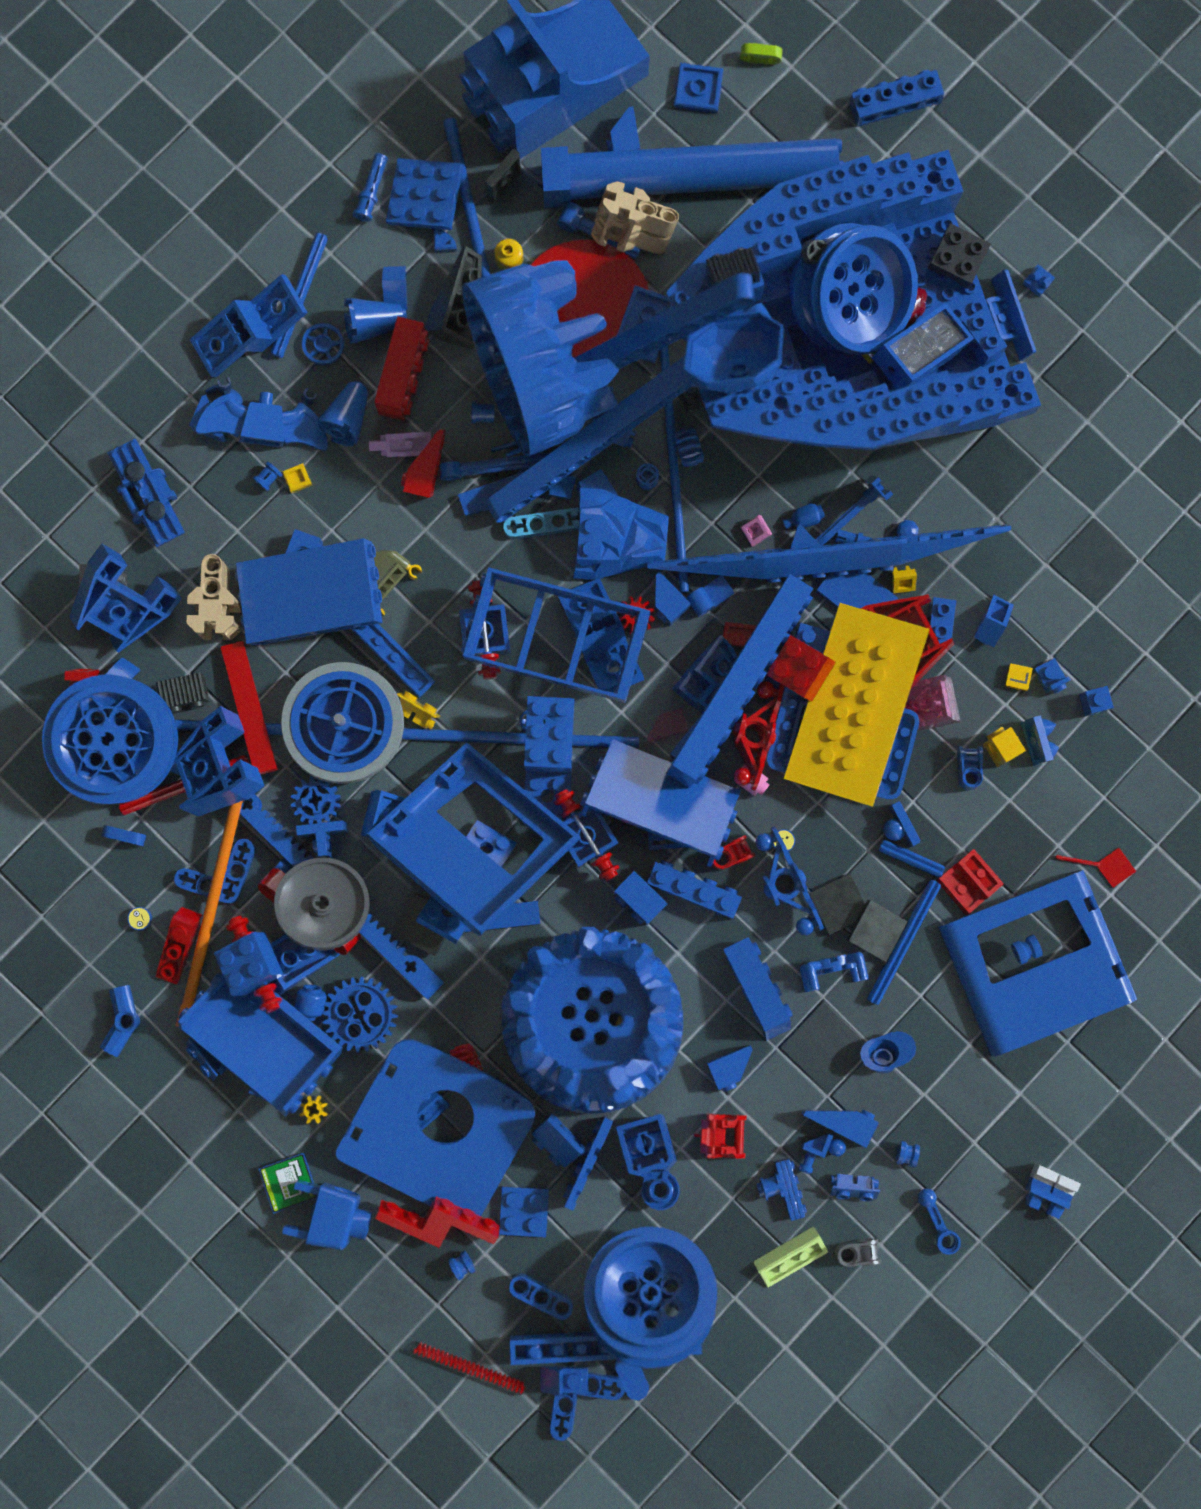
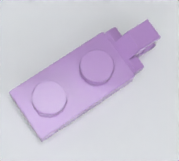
M431 432L386 433L385 435H380V440L369 441V451H381V455L387 457L418 456L431 440Z

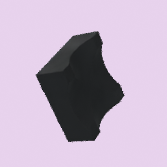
M950 223L927 269L945 275L968 289L991 243Z

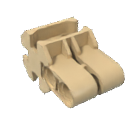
M617 181L607 184L591 233L595 241L603 246H606L607 239L618 242L616 250L621 252L632 250L635 246L655 254L664 253L679 220L678 213L672 208L651 202L648 195L642 189L635 187L634 194L632 195L623 192L624 183Z
M209 554L203 558L201 563V587H196L187 596V604H193L195 612H198V615H187V624L203 640H212V629H215V633L222 634L223 640H232L241 632V623H235L234 616H230V613H241V604L229 592V568L215 554Z

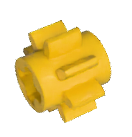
M320 1095L316 1100H313L311 1096H307L308 1103L301 1104L304 1112L300 1116L305 1115L308 1118V1124L312 1119H315L317 1123H321L320 1116H328V1113L324 1111V1107L328 1103L323 1104L320 1101ZM317 1104L316 1109L319 1110V1113L312 1115V1110L309 1109V1106Z

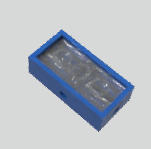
M945 303L885 343L872 359L896 389L899 390L916 384L961 353L974 337Z

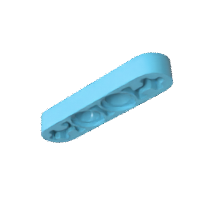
M577 507L510 517L504 523V532L511 539L575 531L578 530L579 520H572V526H568L567 514H571V519L577 518L580 512ZM555 516H562L565 519L562 527H555L552 524ZM534 519H539L543 526L540 530L535 531L530 528V522ZM526 520L528 532H524V528H518L517 533H512V530L507 528L511 527V523H515L516 526H523L522 521Z

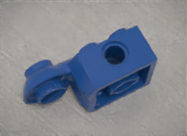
M658 1114L616 1127L628 1173L644 1177L641 1187L644 1202L655 1210H666L672 1207L678 1200L680 1190L676 1178L669 1173V1169L677 1162L664 1115ZM659 1184H664L667 1188V1193L664 1197L660 1198L656 1195L655 1189Z

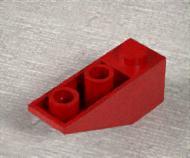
M181 907L172 917L155 977L176 985L178 984L197 937L203 917L202 914Z

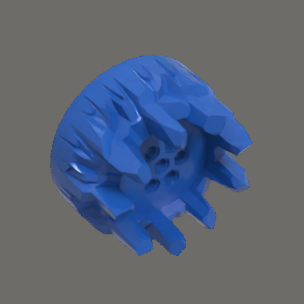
M567 260L552 261L535 267L521 264L462 285L465 313L484 374L512 438L526 457L564 442L565 439L578 434L586 420L617 406V400L612 388L604 386L609 384L618 373L619 368L609 359L577 363V360L571 356L572 345L604 330L607 325L605 319L596 313L567 322H559L557 310L576 296L575 270Z
M582 927L578 931L572 930L570 934L564 933L554 936L551 942H545L542 946L532 947L528 951L527 960L520 964L519 969H516L509 982L506 995L503 996L501 1007L502 1034L508 1056L516 1072L524 1083L538 1096L565 1110L587 1114L608 1113L626 1108L642 1100L665 1079L680 1050L683 1036V1009L680 993L666 965L655 956L652 948L645 943H638L633 938L630 940L627 935L617 931L610 933L605 929L599 931L595 927ZM581 989H585L590 993L589 998L585 1001H580L576 997L577 992ZM603 993L612 994L613 1000L610 1004H603L600 1001V996ZM566 1008H572L575 1011L574 1017L570 1020L562 1017V1011ZM590 1011H594L599 1015L598 1020L594 1023H589L585 1020V1015ZM612 1015H619L622 1018L621 1024L619 1026H611L608 1022L609 1018ZM574 1030H580L584 1033L581 1041L574 1042L571 1040L570 1035ZM598 1033H603L607 1036V1042L604 1045H597L594 1042V1037Z

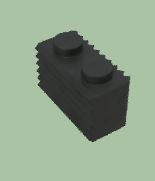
M201 672L156 682L157 692L167 703L172 714L181 712L183 707L190 706L191 709L204 707L205 702H210L205 676Z

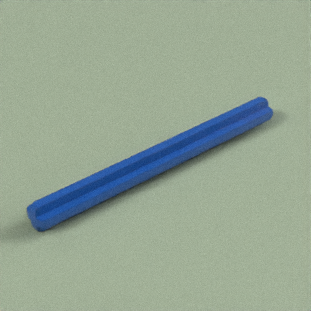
M321 233L315 234L294 289L302 303H304L327 243V236ZM295 324L274 342L271 350L273 356L278 358L284 356Z
M934 880L928 882L902 935L867 998L869 1002L875 1005L880 1004L941 888L938 882Z

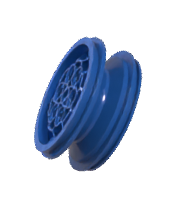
M836 224L812 238L811 240L824 241L827 244V248L817 264H806L801 258L795 263L790 282V301L798 325L812 342L829 350L856 355L868 354L879 350L885 343L903 331L915 307L918 278L915 263L909 250L891 231L873 225Z

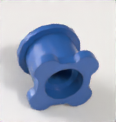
M777 1172L774 1173V1177L766 1179L761 1177L760 1183L756 1184L759 1196L765 1197L766 1201L769 1197L776 1195L785 1197L781 1179Z

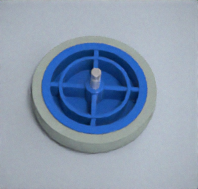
M330 663L308 672L291 689L282 711V734L285 745L293 760L311 776L325 782L337 784L359 782L380 772L395 756L403 736V709L393 687L376 671L355 663Z

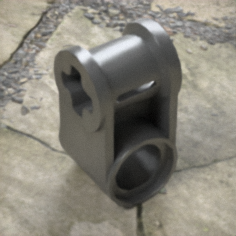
M878 1238L839 1243L834 1249V1257L840 1264L846 1267L880 1264L881 1259L878 1258L877 1252ZM847 1248L850 1249L851 1257L848 1260H842V1251Z

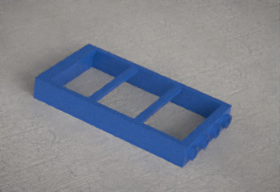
M488 567L487 574L483 573L480 580V586L483 587L481 595H477L474 601L473 608L476 609L474 618L470 617L467 630L470 631L468 640L464 639L461 646V653H464L463 657L465 660L626 703L648 625L650 610ZM496 580L538 591L517 667L475 656ZM545 593L587 604L566 680L524 669ZM594 606L636 617L615 693L573 682Z

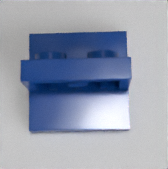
M375 789V791H371L361 836L368 837V833L406 798ZM399 813L392 821L398 825L404 818Z
M343 820L296 826L297 836L303 839L316 837V839L312 840L313 850L321 858H333L331 835L349 833L348 824Z

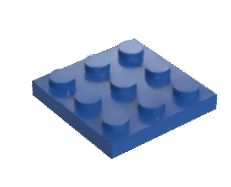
M398 158L386 218L387 224L452 230L463 171L462 164Z

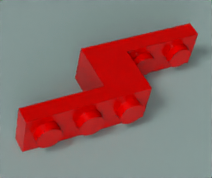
M437 1196L425 1218L420 1217L415 1212H408L393 1202H386L384 1200H381L375 1216L376 1220L438 1248L442 1244L451 1225L491 1244H495L500 1227L490 1218H483L476 1215L470 1209H463L454 1205L450 1200L441 1199Z

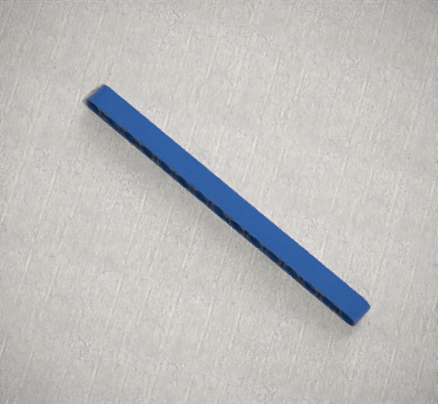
M762 303L756 304L744 312L760 311L771 318ZM685 356L489 497L485 504L495 521L500 523L510 518L693 386L694 383L691 382L684 372Z

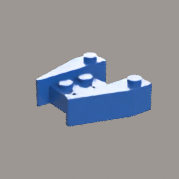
M101 543L87 563L69 617L77 630L87 620L110 633L112 636L109 640L119 653L167 618L181 601L182 597L175 586L156 576L143 595L118 582L117 579L128 565L121 554Z
M222 706L218 707L202 720L176 753L170 772L181 776L188 797L185 802L179 805L180 809L199 817L244 801L264 787L257 767L242 760H238L230 767L224 748L245 733L238 714Z

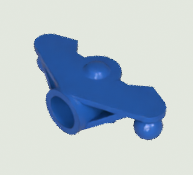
M773 826L770 828L772 834L761 833L755 841L756 847L761 851H769L776 842L768 878L766 875L762 877L765 884L763 887L764 893L767 898L773 900L776 906L780 905L779 902L812 917L811 919L803 917L797 921L796 929L799 934L804 936L810 935L816 926L821 931L824 927L808 893L805 874L793 862L779 832ZM781 853L787 868L776 870L779 854ZM780 875L790 877L793 882V890L787 894L778 892L775 886L777 877ZM799 893L806 907L791 899Z

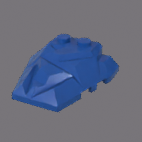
M580 487L577 553L574 556L573 578L601 579L647 567L646 562L665 560L669 516L631 502L604 489Z

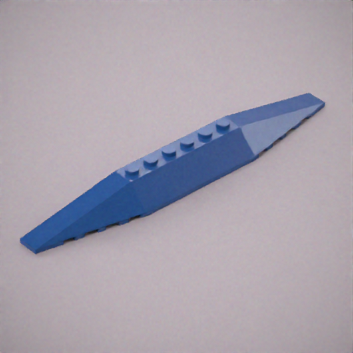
M996 525L873 538L870 541L785 550L777 548L646 562V566L648 569L767 579V583L780 582L781 577H788L789 574L801 580L803 575L812 574V578L826 577L828 572H835L836 576L849 574L848 570H857V573L871 572V568L880 567V571L893 570L895 565L905 564L1011 531V526Z

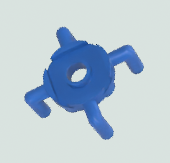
M856 952L801 965L800 972L805 992L820 989L817 975L837 972L842 969H850L853 982L869 979L863 954Z

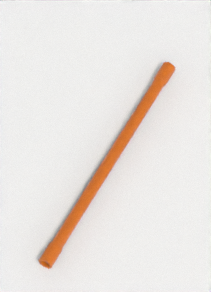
M243 801L229 806L183 1002L178 1016L186 1007L190 1009L195 1002L194 999L197 994Z

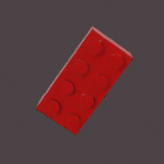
M397 316L374 401L377 412L381 416L405 421L406 415L411 414L413 402H410L412 393L416 394L418 388L416 377L418 372L421 373L423 370L424 360L422 355L424 351L427 352L430 338H427L428 331H426L423 322Z

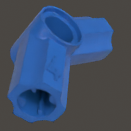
M130 985L109 990L115 1020L100 1048L115 1057L120 1055L132 1033L140 1025V1017L136 1013ZM126 1015L132 1018V1025L129 1028L123 1025V1018Z

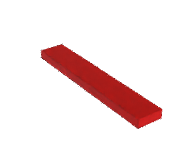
M240 641L222 646L221 650L238 715L245 732L243 734L251 764L258 768L260 775L276 771L278 768L244 642Z

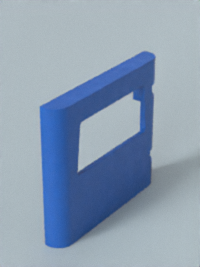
M467 742L368 833L369 839L379 851L478 936H481L580 840V836ZM451 766L454 773L448 777L444 772ZM476 783L540 836L543 841L514 875H510L438 814L437 810L471 784ZM400 813L404 819L397 825L392 820Z
M1084 870L938 927L991 1057L1010 1052L1137 1000ZM1087 897L1092 906V910L1090 911L1087 910V907L1083 900ZM1067 900L1089 939L1090 945L992 984L977 936ZM1115 964L1120 973V976L1117 978L1111 967Z

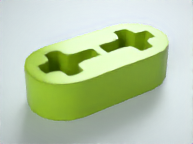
M745 43L741 46L740 59L750 63L776 65L782 61V48L775 45Z

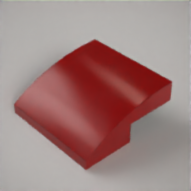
M975 849L971 850L936 880L966 916L1004 884Z

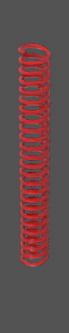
M422 1341L413 1350L414 1354L418 1351V1356L421 1353L422 1357H425L427 1354V1359L431 1356V1361L436 1357V1363L439 1359L440 1364L444 1362L446 1366L449 1363V1368L453 1365V1369H456L458 1366V1371L462 1368V1373L467 1369V1375L470 1371L471 1376L475 1374L476 1378L480 1374V1380L484 1377V1381H487L489 1377L488 1382L491 1383L493 1380V1385L498 1380L497 1385L500 1386L502 1383V1388H504L507 1383L506 1389L508 1390L511 1386V1392L516 1386L515 1393H518L520 1389L519 1394L522 1395L525 1386H523L524 1382L521 1381L519 1384V1379L515 1381V1378L511 1379L510 1375L506 1378V1374L502 1376L501 1372L497 1375V1370L493 1373V1369H490L488 1372V1367L484 1370L483 1365L480 1367L477 1364L475 1367V1362L471 1364L470 1360L466 1364V1358L462 1361V1357H459L457 1361L458 1357L455 1355L453 1358V1353L448 1358V1352L444 1355V1350L440 1353L439 1348L435 1352V1346L431 1350V1345L426 1349L427 1344L425 1343L422 1347Z

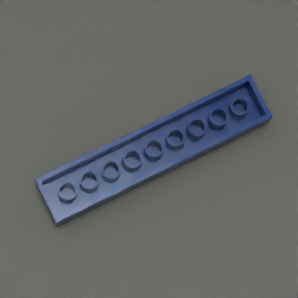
M789 574L665 774L688 788L693 783L697 785L703 779L708 770L705 765L709 766L719 753L720 749L717 746L721 747L732 731L729 729V726L733 727L743 713V710L740 708H744L753 697L755 691L752 688L756 689L767 674L764 669L767 671L770 665L773 664L778 656L777 652L784 646L790 636L788 633L797 625L801 614L813 598L810 596L813 590L811 586Z

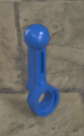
M929 1188L922 1189L918 1194V1202L923 1207H926L935 1226L938 1249L947 1255L956 1253L961 1245L959 1236L954 1231L946 1228L935 1204L937 1199L935 1192ZM947 1235L952 1236L953 1244L950 1247H943L942 1239Z

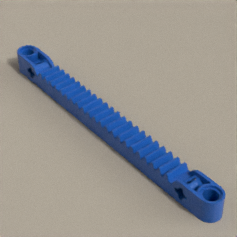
M256 794L242 802L240 814L293 867L303 861L315 858L312 855L308 856V850H301L303 845L298 842L295 843V837H288L290 832L282 830L283 825L280 823L275 824L277 819L269 817L270 812L267 810L261 812L262 802ZM247 800L252 802L253 808L251 810L246 808L245 802ZM368 914L360 933L426 999H429L444 982L419 957L413 955L405 956L406 948H398L400 943L398 940L391 942L393 935H385L387 929L385 927L378 929L380 922L377 920L372 922L374 916ZM407 962L417 963L415 965L416 972H407Z

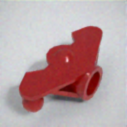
M769 681L761 682L757 687V693L762 699H769L771 697H774V699L747 719L746 714L742 713L740 720L733 727L734 745L748 769H737L734 773V780L741 786L750 783L751 790L756 791L767 752L776 739L775 721L784 689L783 684H779L776 689ZM770 709L767 721L759 717ZM746 728L755 730L759 735L760 741H749L745 735ZM755 753H757L756 762H755L754 757H753V755H752V754H755Z

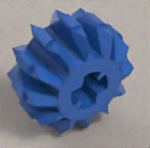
M691 427L675 432L674 438L682 465L684 467H692L702 463L704 456L696 429Z

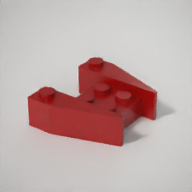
M928 594L870 604L860 608L929 629L911 688L954 645L952 638L940 644L921 607L931 602Z

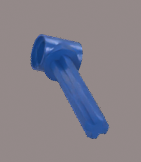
M567 202L557 220L558 226L565 231L574 233V231L577 232L579 229L590 236L595 222L585 218L584 210L572 202ZM607 239V244L617 248L618 242ZM634 246V249L624 253L632 258H637L641 249Z

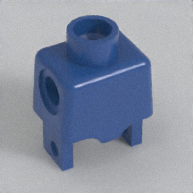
M302 1180L296 1181L294 1189L318 1195L317 1202L312 1204L310 1212L312 1217L310 1229L287 1224L284 1226L282 1234L305 1239L306 1244L337 1250H343L349 1244L351 1237L362 1240L366 1239L372 1212L358 1209L361 1200L358 1193L326 1182L318 1185Z

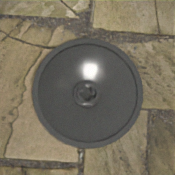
M332 858L309 859L290 869L280 881L274 900L275 914L282 931L296 944L312 950L338 948L351 941L363 928L369 912L368 890L361 876L348 864Z

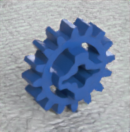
M310 777L309 783L302 780L301 788L294 787L297 795H291V799L296 801L290 804L291 808L298 809L294 812L295 817L302 815L301 823L306 822V820H309V824H314V822L322 823L323 820L331 822L329 817L331 815L337 817V813L334 810L341 808V805L336 803V801L341 799V796L334 795L338 790L337 787L330 788V782L323 783L320 779L314 781L313 777ZM318 787L325 789L329 794H322L319 792ZM309 789L307 796L302 798V795ZM314 793L319 800H322L318 802V811L313 803H310L314 801ZM327 805H330L328 811L323 814L322 811L324 810V808ZM302 809L311 810L314 816L306 814Z

